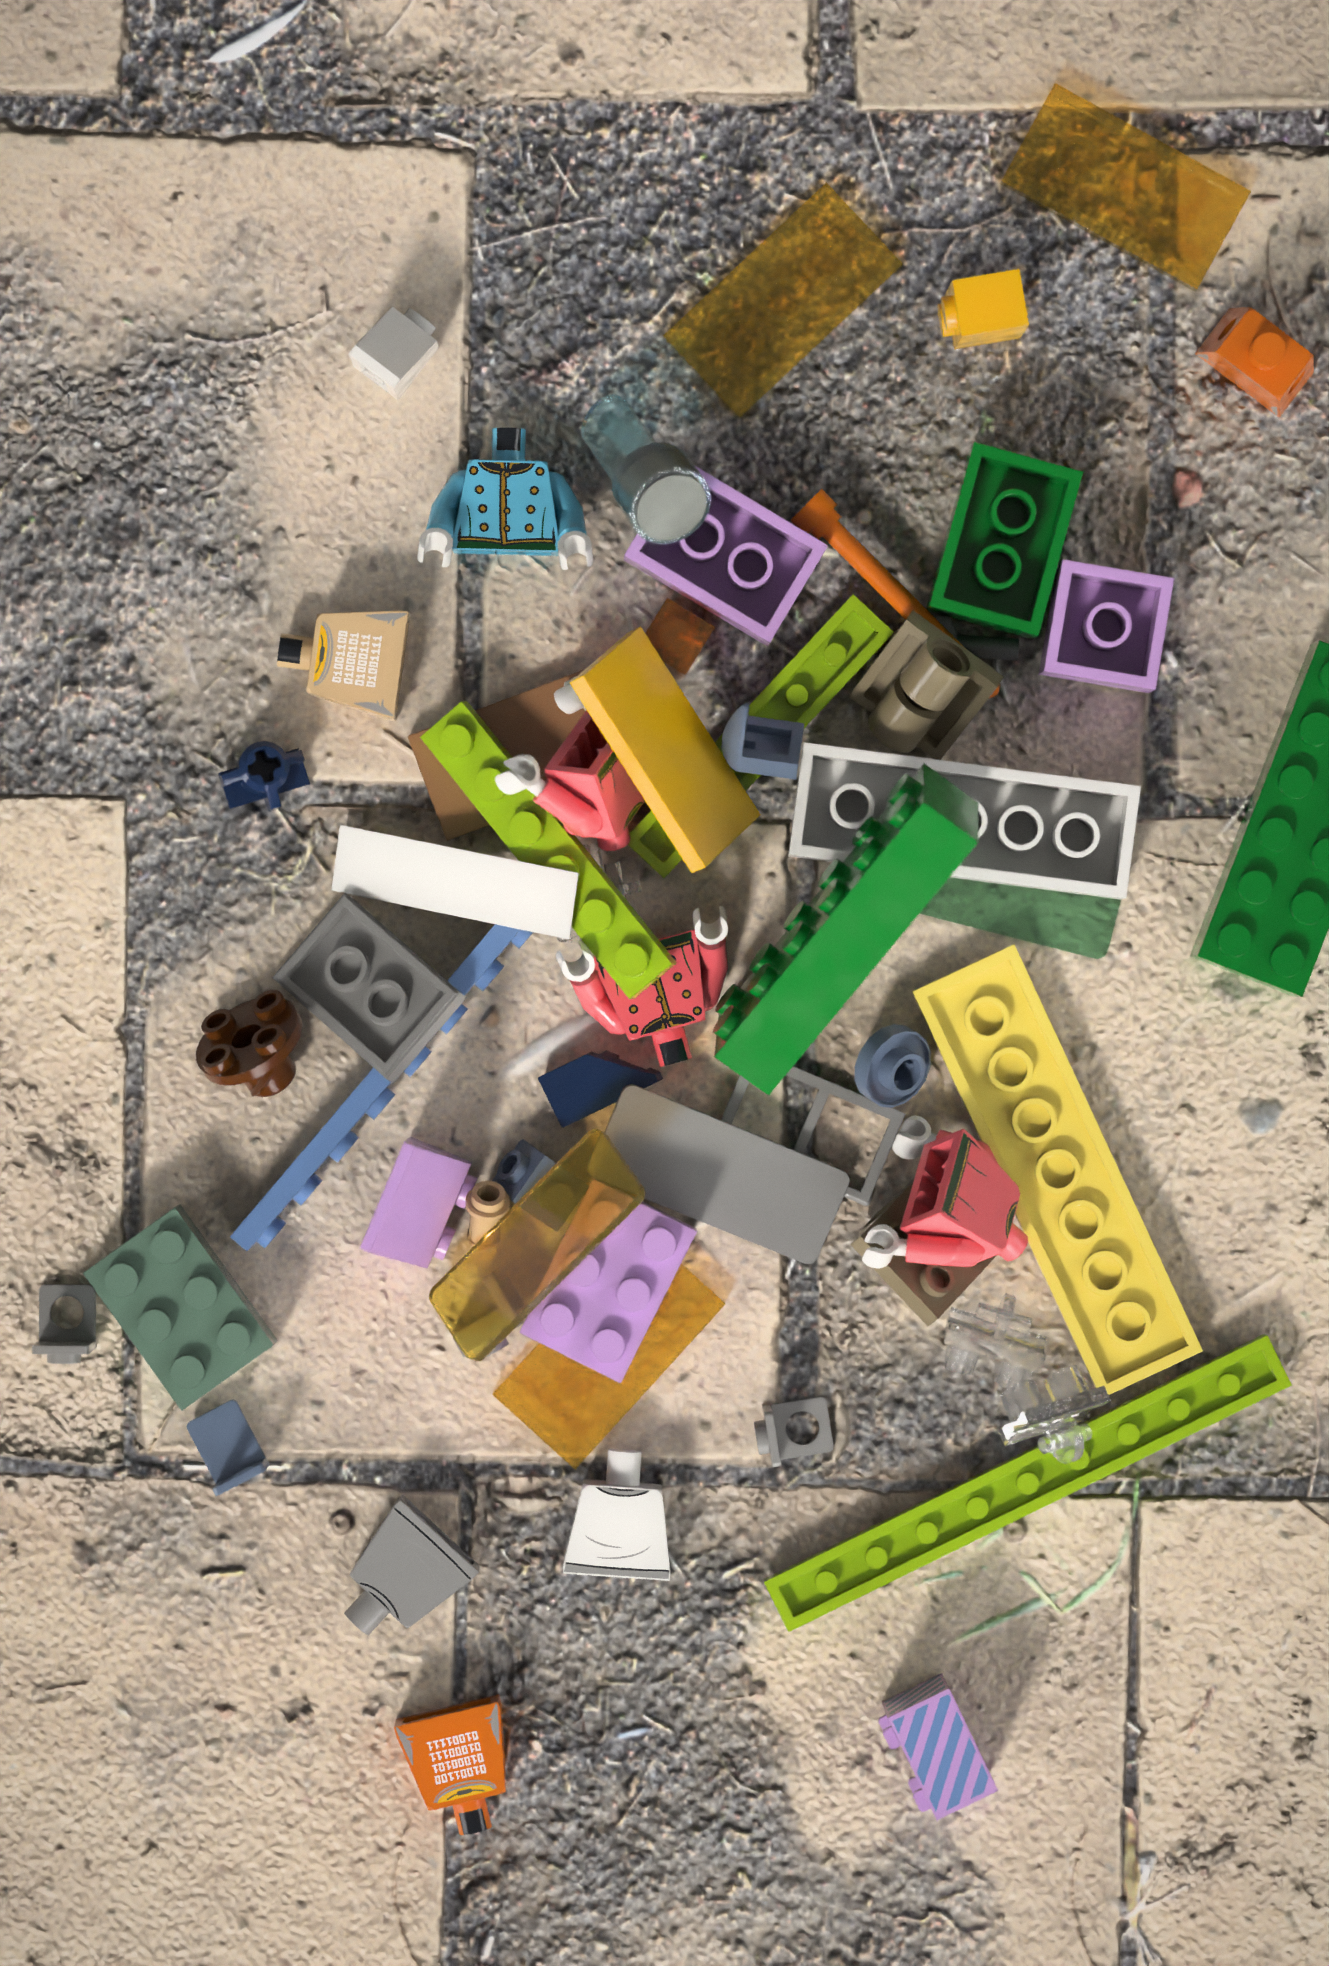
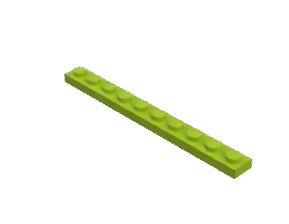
M1263 1334L763 1579L764 1584L787 1631L790 1632L1292 1386L1268 1335Z

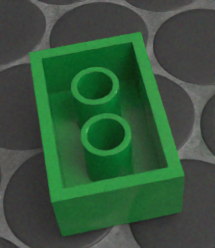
M974 442L968 452L926 609L930 612L1034 640L1038 637L1083 472Z

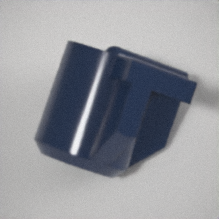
M259 741L248 746L239 757L236 768L218 773L229 810L264 799L268 812L275 811L281 807L279 794L310 785L303 763L305 759L302 750L297 748L285 752L277 744L268 741Z

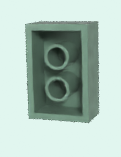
M181 1204L174 1207L83 1273L181 1411L271 1348L278 1341Z

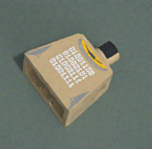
M407 611L317 614L314 637L281 633L277 666L309 671L307 693L309 695L396 721L410 614Z

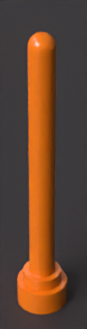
M823 489L790 520L795 526L808 534L811 533L818 540L823 537L905 620L914 610L963 646L838 521L842 517L834 509L838 504ZM1000 684L989 698H993L999 693Z

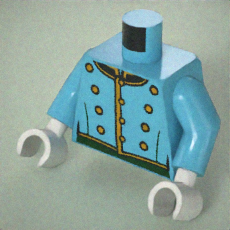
M493 428L492 460H468L467 469L452 473L432 504L426 530L419 538L417 555L418 561L423 563L424 554L427 551H440L443 554L442 567L450 565L452 550L454 554L559 556L560 566L563 570H568L567 558L572 554L580 553L586 556L587 567L593 565L594 559L592 544L586 532L583 507L565 477L557 472L549 471L548 462L525 461L526 429Z

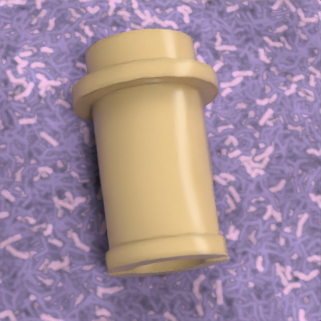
M481 1181L467 1193L465 1199L466 1209L470 1213L467 1240L471 1239L469 1240L471 1247L485 1252L495 1250L502 1244L503 1218L509 1211L510 1197L499 1183Z

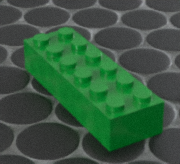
M1320 640L1309 646L1190 954V957L1294 997H1303L1329 930V644Z
M923 764L913 777L906 773L898 780L887 797V802L890 805L878 820L871 816L862 824L852 841V844L856 847L843 862L837 858L826 868L817 884L821 890L809 904L801 901L795 906L783 925V928L787 930L775 946L768 942L759 950L749 967V970L753 973L741 987L736 984L730 986L716 1006L715 1011L719 1015L713 1029V1033L716 1034L714 1057L768 1096L979 842L978 802L926 764Z

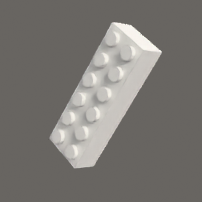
M805 742L802 745L788 852L789 857L833 862L838 858L843 862L856 847L852 844V841L862 824L871 816L878 820L888 808L890 803L887 802V797L898 780L906 773L913 777L920 767L926 764L978 802L979 842L950 876L951 878L1113 899H1126L1141 786Z

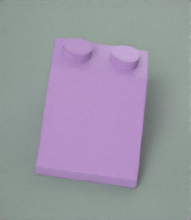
M410 1136L403 1143L360 1249L424 1268H428L432 1257L443 1261L456 1231L446 1226L454 1205L465 1209L467 1193L473 1189L477 1181L476 1177L468 1174L472 1162Z

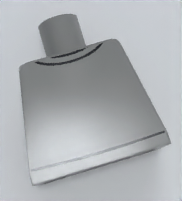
M402 1494L396 1500L351 1570L350 1576L364 1589V1592L344 1614L366 1635H370L389 1613L408 1629L471 1581L479 1573L480 1565Z

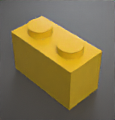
M1020 269L952 280L945 296L941 297V303L937 304L942 337L952 336L954 350L1019 339L1029 326Z

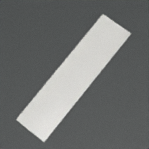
M340 825L332 891L570 939L579 873Z

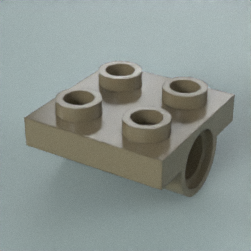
M913 610L848 697L870 712L868 717L869 728L883 745L901 753L911 752L917 746L933 759L941 760L997 689L1004 676Z
M914 1178L859 1231L860 1235L850 1244L862 1257L866 1249L873 1247L884 1249V1247L877 1243L871 1244L864 1241L868 1232L877 1225H888L897 1232L899 1238L907 1239L908 1235L900 1230ZM894 1255L887 1266L873 1269L915 1314L929 1326L940 1318L996 1256L980 1261L972 1267H954L906 1262V1256Z

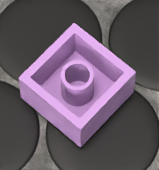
M1061 560L1058 563L1038 675L1144 693L1156 690L1174 578Z

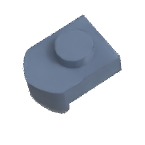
M749 702L743 703L733 713L723 731L721 746L723 756L728 765L737 772L796 780L804 723L749 716Z

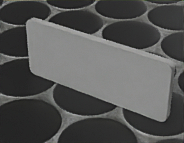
M629 1084L622 1089L590 1165L592 1175L600 1181L804 1264H811L818 1259L850 1182L848 1174L840 1168L634 1084Z

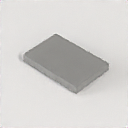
M347 893L342 895L272 977L393 1084L466 999L460 991Z

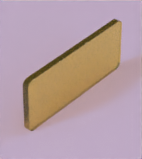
M599 1129L588 1131L430 1290L429 1300L467 1358L475 1362L482 1361L644 1200L645 1188L606 1133Z

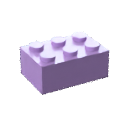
M682 458L706 493L707 505L701 521L692 531L673 540L653 539L640 528L624 555V561L768 647L828 545Z
M596 1179L519 1333L621 1384L697 1233V1229Z

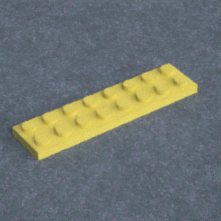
M1015 944L911 991L980 1140L990 1147L999 1166L1018 1185L1020 1197L1015 1216L1022 1231L1028 1236V1244L1099 1397L1104 1398L1203 1352Z

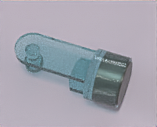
M610 394L599 399L585 415L581 426V435L612 480V492L617 505L637 534L649 542L670 544L690 536L702 525L710 510L711 492L707 482L681 448L670 443H656L629 403L617 394Z

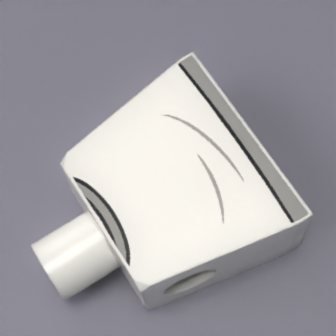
M608 1449L606 1480L583 1479L564 1556L563 1574L670 1581L662 1485L640 1483L641 1451Z

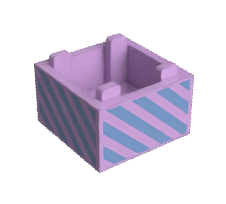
M942 1673L882 1702L886 1714L881 1716L878 1722L889 1748L895 1749L901 1746L915 1774L914 1777L908 1780V1784L921 1812L932 1809L936 1820H939L998 1791Z

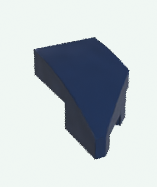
M606 1050L600 1054L589 1052L538 1077V1080L563 1128L616 1103L622 1089L629 1084L646 1088L663 1079L660 1071L653 1068L644 1069L619 1059L620 1055Z

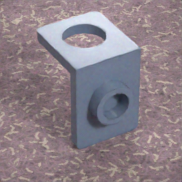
M230 1400L188 1422L187 1430L215 1482L212 1488L215 1496L263 1473L270 1464L236 1400Z

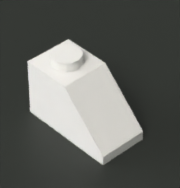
M391 307L349 352L350 359L357 370L395 399L399 400L439 348L437 340L431 336L436 328L411 308L403 315L394 307Z

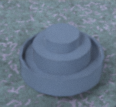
M892 1024L880 1028L868 1038L860 1050L855 1064V1083L859 1092L880 1107L893 1108L910 1100L918 1093L926 1081L931 1067V1050L927 1040L905 1025Z

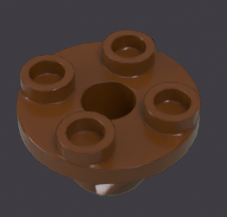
M273 989L267 990L255 999L246 1001L231 1010L218 1009L209 1014L202 1022L201 1029L204 1035L196 1050L197 1065L204 1076L215 1084L237 1085L245 1083L253 1097L276 1095L287 1088L295 1077L296 1065L290 1053L301 1037L302 1019L294 1005L285 999L280 991Z

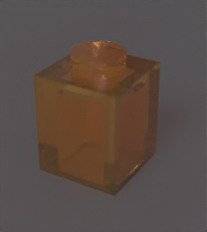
M667 598L645 634L666 667L685 679L713 634L715 627Z

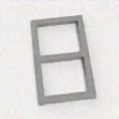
M793 1066L786 1074L787 1076L818 1089L793 1150L804 1154L829 1094L890 1119L861 1190L858 1191L848 1186L844 1197L864 1206H869L872 1201V1192L903 1122L905 1113L890 1107H880L863 1095ZM739 1076L721 1118L722 1121L730 1124L733 1122L749 1084V1081L742 1076Z

